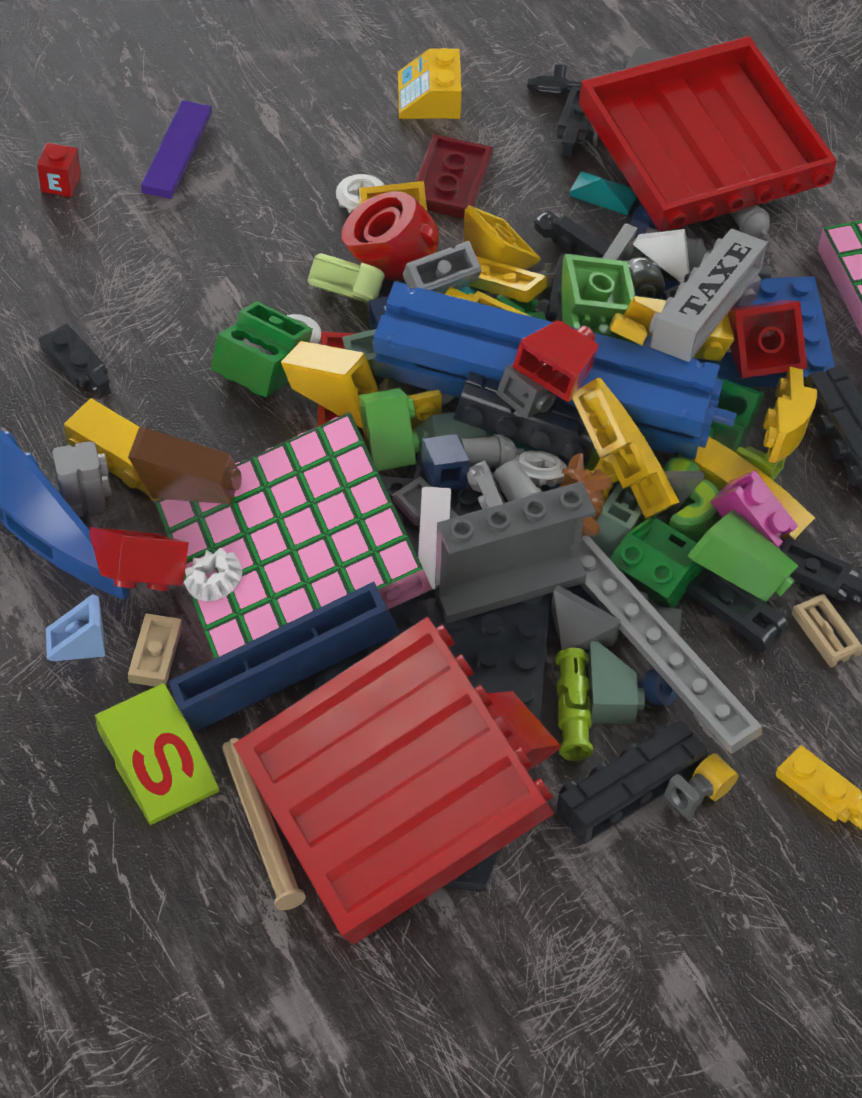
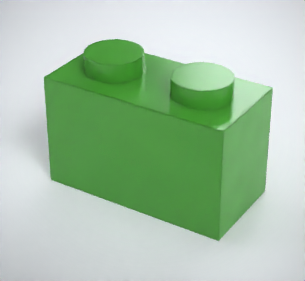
M400 388L358 395L365 445L377 471L416 464L415 453L420 451L416 431L412 432L410 419L415 418L412 398H407V395Z

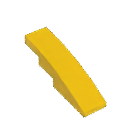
M596 378L579 388L572 399L599 457L608 456L622 488L631 487L645 519L655 516L679 503L663 468L644 436L603 380Z
M708 437L706 448L699 447L695 460L691 459L699 466V471L704 472V480H708L715 485L719 492L731 480L756 471L798 525L793 532L781 536L784 540L787 537L795 540L815 519L796 499L760 469Z

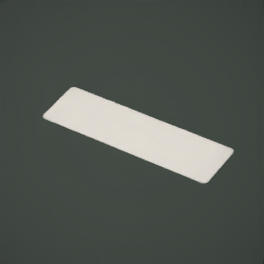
M422 488L418 558L432 589H435L437 522L450 519V488Z

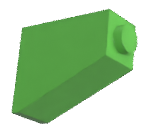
M734 509L712 526L687 555L696 563L765 602L775 593L781 597L795 582L790 576L798 567L794 561Z

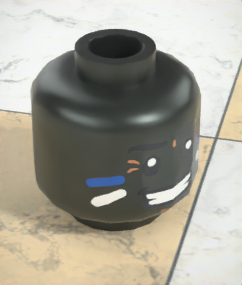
M637 257L629 260L628 265L635 296L659 299L665 289L664 278L659 266L647 257Z

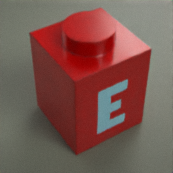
M46 143L37 163L41 192L72 197L81 177L78 148Z

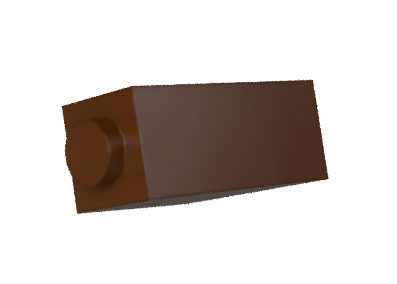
M138 429L128 458L153 499L220 504L232 503L235 491L241 486L242 476L241 471L237 468L229 453L151 429Z

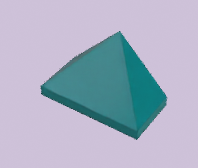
M583 171L580 172L569 192L571 197L627 216L638 198L631 187Z

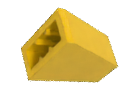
M300 341L281 361L291 388L339 416L350 412L355 424L363 428L358 395L379 392L365 353Z

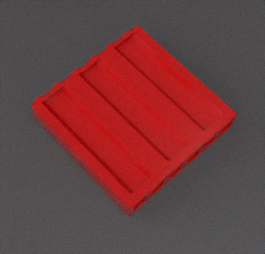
M750 36L581 81L580 107L653 223L661 232L679 229L692 223L706 221L713 217L737 212L744 208L765 204L775 199L792 196L799 192L832 183L837 159Z
M428 617L233 744L341 936L353 945L555 814L548 804V801L553 799V796L541 778L534 781L527 771L533 766L521 746L513 749L507 738L513 735L501 715L493 718L488 710V707L493 704L492 700L481 684L474 688L468 677L474 674L469 664L462 654L455 658L449 649L450 646L455 644L443 624L436 628Z

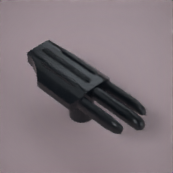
M556 64L553 76L541 75L528 79L527 88L537 89L542 92L567 93V91H571L572 86L581 87V82L568 81L565 78L567 66Z

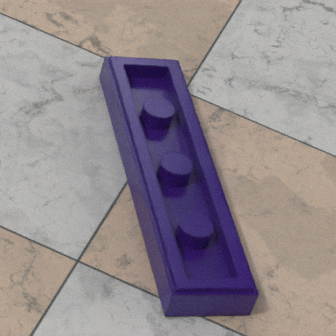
M185 100L181 101L142 181V193L168 199L173 198L210 120L212 106Z

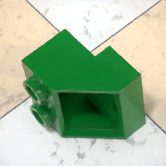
M256 301L238 312L236 324L217 334L210 369L221 374L229 381L237 382L249 388L254 394L267 398L284 387L288 381L281 361L300 341L310 343L313 328ZM246 338L250 343L260 345L264 350L274 352L277 355H267L261 352L260 349L247 345L243 340Z
M717 377V379L723 380L717 408L737 414L733 426L712 421L709 437L735 452L738 447H743L764 393Z
M651 516L629 531L609 558L639 592L648 593L650 599L663 607L670 608L676 607L686 593L687 585L705 569V567L687 556L697 543L654 516ZM669 538L672 539V540H674V541L677 542L678 544L682 545L683 548H681V547H679L678 545H676L675 543L671 542V541L669 540Z

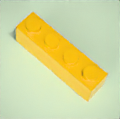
M90 398L64 423L66 444L75 447V444L92 441L95 443L97 454H105L109 472L121 478L130 488H137L146 493L154 502L159 500L151 497L128 458L140 427Z

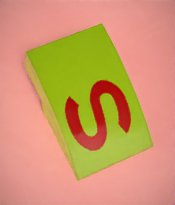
M164 683L95 715L97 730L115 759L116 769L150 825L219 792V787L193 733Z

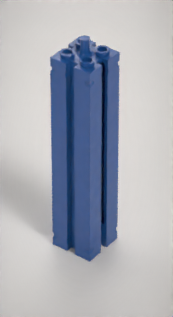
M394 282L386 303L385 314L381 316L373 337L374 353H376L374 375L386 379L392 377L401 383L432 391L440 390L443 394L460 398L469 372L482 375L486 379L490 378L501 382L506 366L514 363L520 341L553 322L418 287L410 288L407 284ZM594 333L595 342L598 344L599 349L590 373L579 388L596 378H601L625 408L650 448L671 454L677 452L683 457L695 460L698 448H706L712 421L729 426L734 425L737 413L717 408L723 380L717 379L720 365L710 362L700 363L694 358L687 362L648 346ZM555 395L556 402L577 409L573 399L567 402Z

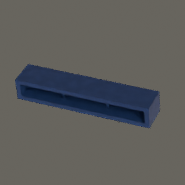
M373 581L170 680L169 683L180 712L195 732L399 633V630L384 598Z

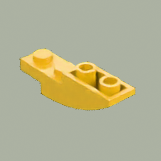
M789 367L786 378H780L775 393L777 401L774 409L768 408L763 423V428L767 429L764 447H768L769 462L777 463L799 446L817 400V390L804 387L802 369Z

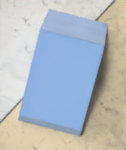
M92 594L46 628V653L48 660L62 661L105 656L104 628L99 596Z

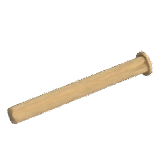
M232 738L229 742L223 744L222 750L276 895L275 907L278 910L293 909L304 902L306 898L303 890L298 889L269 808L233 745L238 739Z

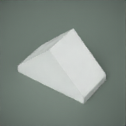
M685 229L639 234L634 240L633 245L679 282H684L685 275L690 273Z

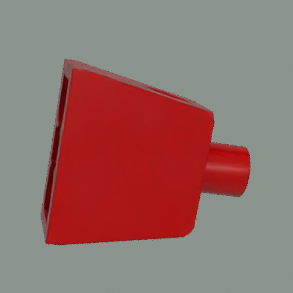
M555 321L520 341L513 368L569 402L590 373L599 347L595 342V335L590 328L581 326L575 330L562 321Z

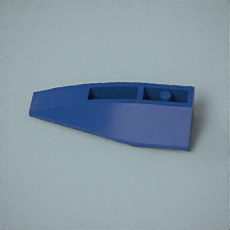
M0 429L1 523L29 548L61 570L122 600L129 597L128 588L114 586V579L100 575L89 535L90 530L41 472L33 455L29 452L24 453L18 447L13 435L9 431L3 432Z

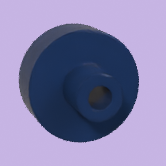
M650 669L646 673L644 681L638 683V688H644L645 698L652 706L670 705L676 698L677 693L655 669Z

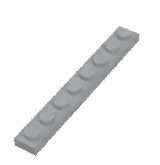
M583 536L580 541L578 557L587 577L586 583L580 584V586L603 611L621 620L619 627L621 632L729 753L733 754L762 735V726L594 541L589 536Z

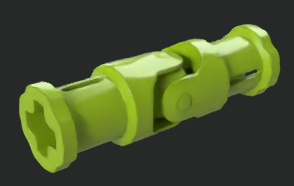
M567 648L556 654V664L560 667V679L557 681V693L559 696L558 727L562 730L563 741L560 744L559 754L564 759L570 761H580L589 758L593 754V745L589 742L588 731L592 726L591 703L589 696H587L590 692V681L586 677L589 655L580 648Z

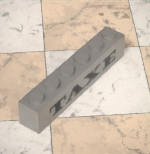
M730 229L723 239L718 238L712 252H707L704 255L700 267L692 269L686 283L681 282L675 297L667 299L661 314L657 312L654 315L649 328V332L653 333L650 348L690 362L761 271L768 242L734 229Z

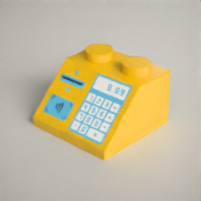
M428 49L398 71L399 119H460L462 94L460 49Z

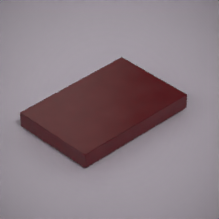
M433 134L415 182L424 181L427 211L464 218L465 209L468 205L475 206L493 157L494 147Z

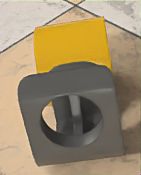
M713 753L699 764L689 783L682 776L674 775L669 781L664 797L688 821H691L696 808L702 803L706 795L714 802L717 801L734 786L739 775L717 753ZM676 788L680 789L683 793L677 794Z

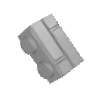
M466 241L456 245L454 249L450 247L407 263L403 276L410 288L418 287L445 294L450 287L459 289L477 282L482 270L470 242Z
M92 441L75 444V447L67 445L54 448L52 454L59 494L78 517L84 516V513L91 515L105 512V497L111 496L105 454H97L95 443Z

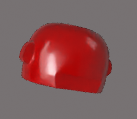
M388 192L368 199L356 207L344 223L341 240L348 251L360 263L383 271L384 279L398 281L404 279L403 273L407 263L436 253L439 245V229L430 214L412 195L402 192Z

